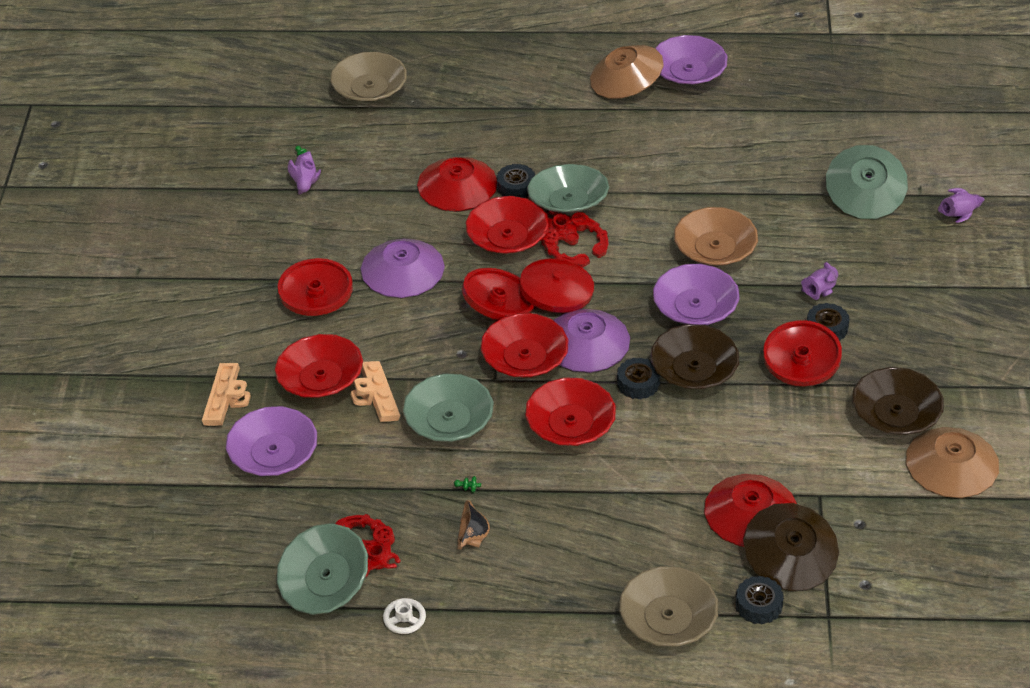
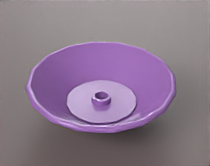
M682 35L672 37L659 43L655 48L663 56L664 67L660 75L667 80L679 84L692 85L709 82L720 76L727 67L728 56L723 47L713 40L701 36Z
M403 238L390 240L374 247L364 257L361 273L363 281L371 290L388 297L405 298L417 296L432 289L442 278L445 265L442 255L432 245L420 240Z
M684 264L669 269L658 278L653 288L654 302L661 313L673 321L683 324L709 325L721 321L735 310L740 300L738 286L732 277L716 267L704 264Z
M580 309L567 312L553 320L564 329L569 340L568 353L559 366L571 371L591 373L606 370L620 362L629 350L630 335L626 326L615 316L601 310Z
M283 406L264 407L247 413L234 423L227 434L226 451L231 462L244 472L258 476L281 475L296 470L309 460L317 446V430L311 419L298 410Z

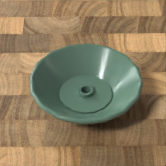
M856 145L843 150L831 161L826 173V189L833 203L844 213L859 219H878L891 214L903 203L908 190L907 174L901 162L889 151L874 145Z
M565 164L540 171L531 178L527 190L529 198L536 205L561 214H574L597 205L606 197L610 187L607 178L599 170L586 165Z
M440 374L426 378L411 389L405 397L403 414L407 424L418 435L434 441L453 442L469 438L482 430L492 417L494 402L489 390L478 380L462 374Z
M333 523L316 525L298 534L284 549L277 565V585L282 598L295 610L311 615L330 613L347 604L360 590L368 572V553L362 539L350 528Z

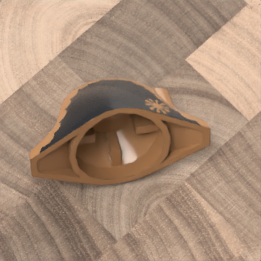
M469 500L464 504L457 549H462L466 545L479 548L490 530L487 518L477 511Z

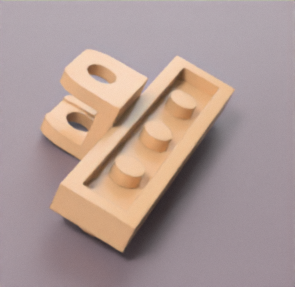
M380 361L363 362L361 372L364 378L355 379L354 385L356 390H352L350 394L353 403L365 406L371 405L373 402L380 422L399 421L400 413Z
M238 363L219 364L202 418L204 426H223L229 405L231 408L248 406L251 395L250 392L245 391L246 381L237 380L240 370Z

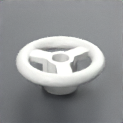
M401 598L391 602L383 613V621L386 627L398 634L415 632L424 624L426 619V612L421 603L410 598ZM412 606L419 611V619L413 617ZM395 608L396 616L389 618L391 611ZM398 622H409L413 625L410 627L401 628L395 626L394 624Z

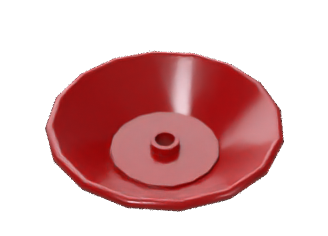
M451 157L441 159L429 165L420 174L417 188L421 198L429 205L445 211L460 212L474 209L480 203L489 200L496 192L497 178L494 170L484 162L469 157Z
M515 196L495 197L480 203L470 212L465 222L467 235L475 245L487 251L502 254L521 252L534 247L545 237L549 227L547 214L540 206L526 198Z
M517 313L503 317L488 327L482 336L481 352L485 361L497 372L512 377H534L546 374L561 364L568 353L569 340L564 329L552 319L538 314Z
M317 334L301 338L289 345L278 357L274 370L278 383L287 392L300 397L320 398L336 394L349 387L361 373L363 358L360 349L351 340L334 334Z
M560 378L545 383L532 393L526 403L525 417L531 430L543 440L557 445L579 446L593 442L609 431L615 421L616 405L610 393L597 383L583 378Z
M741 474L728 477L711 489L705 499L704 515L710 528L723 540L744 547L743 540L747 525L759 511L773 504L797 503L793 494L779 481L763 475Z

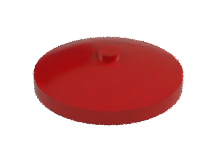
M323 258L307 259L295 263L283 272L278 281V294L282 304L290 311L306 316L324 315L341 308L349 300L353 291L352 277L347 268L336 261Z
M550 258L538 260L526 266L521 273L519 287L524 298L534 306L550 312L567 313L579 310L591 301L594 292V281L591 275L581 266L567 260Z
M480 268L468 273L462 285L464 299L474 310L489 318L499 320L517 313H532L534 305L528 302L520 291V277L510 272L496 268Z
M798 320L782 324L768 335L764 343L763 357L769 372L780 381L794 386H812L828 380L837 372L841 364L842 347L838 337L826 326L813 321Z

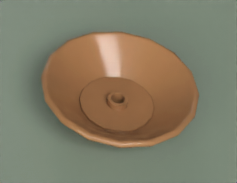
M630 45L617 48L606 55L594 67L590 76L591 88L598 95L608 99H620L636 95L650 87L658 79L664 67L663 56L655 48L646 45Z
M706 207L692 211L681 218L674 229V239L680 251L693 261L707 265H728L743 260L753 252L758 243V231L752 221L738 211L724 207Z
M940 427L927 430L914 438L906 451V466L912 478L926 490L943 497L965 498L979 495L993 485L999 474V459L992 446L979 435L962 428Z

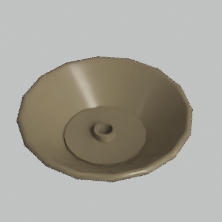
M361 52L348 56L338 62L331 71L330 83L335 91L345 98L356 101H376L390 97L399 91L406 82L407 70L403 63L392 55L381 52Z
M659 566L642 571L627 583L620 595V614L626 627L639 639L657 646L679 647L696 642L711 630L718 617V599L711 585L697 573L681 567Z

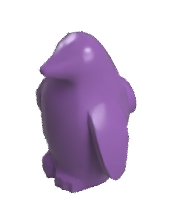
M308 151L299 155L295 164L292 160L288 162V172L297 184L298 194L301 195L309 191L311 185L319 179L321 173L320 169L316 172L311 152Z
M952 188L948 192H953L954 194L941 202L938 211L945 216L960 217L955 221L960 223L969 219L973 210L982 204L984 198L977 194H970L962 188Z
M825 262L824 268L816 270L802 280L801 291L814 300H818L821 294L823 297L833 292L832 288L836 285L838 270Z

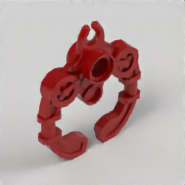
M548 211L554 217L552 219L548 218L549 227L545 237L541 240V244L545 247L548 255H552L555 259L573 262L582 268L589 265L590 259L585 253L570 257L565 253L560 254L558 252L559 247L557 246L559 240H563L569 245H576L579 240L577 231H584L586 229L591 233L595 232L597 234L596 238L599 240L593 246L592 254L597 258L606 255L609 244L608 232L603 230L598 222L589 218L583 212L567 216Z
M368 514L344 517L335 523L350 529L356 526L364 528L368 525L370 530L374 532L373 540L362 539L368 553V572L366 577L370 570L396 568L397 565L395 563L388 564L390 559H395L396 563H400L399 556L391 552V545L395 541L393 530L381 522L380 519H372Z

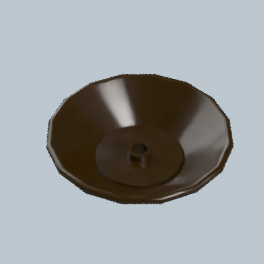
M685 324L670 328L658 336L651 347V363L657 374L671 384L685 389H707L718 386L733 376L739 366V350L733 340L718 329L706 325Z
M887 367L873 370L860 378L853 389L852 404L858 416L870 427L887 434L910 435L923 432L935 425L944 412V398L938 386L924 374L908 368Z
M795 503L773 504L759 511L748 523L743 540L746 559L756 575L768 577L772 581H776L782 589L787 591L810 590L824 583L835 570L839 556L837 537L827 520L811 508ZM794 538L797 540V542H792L791 539Z

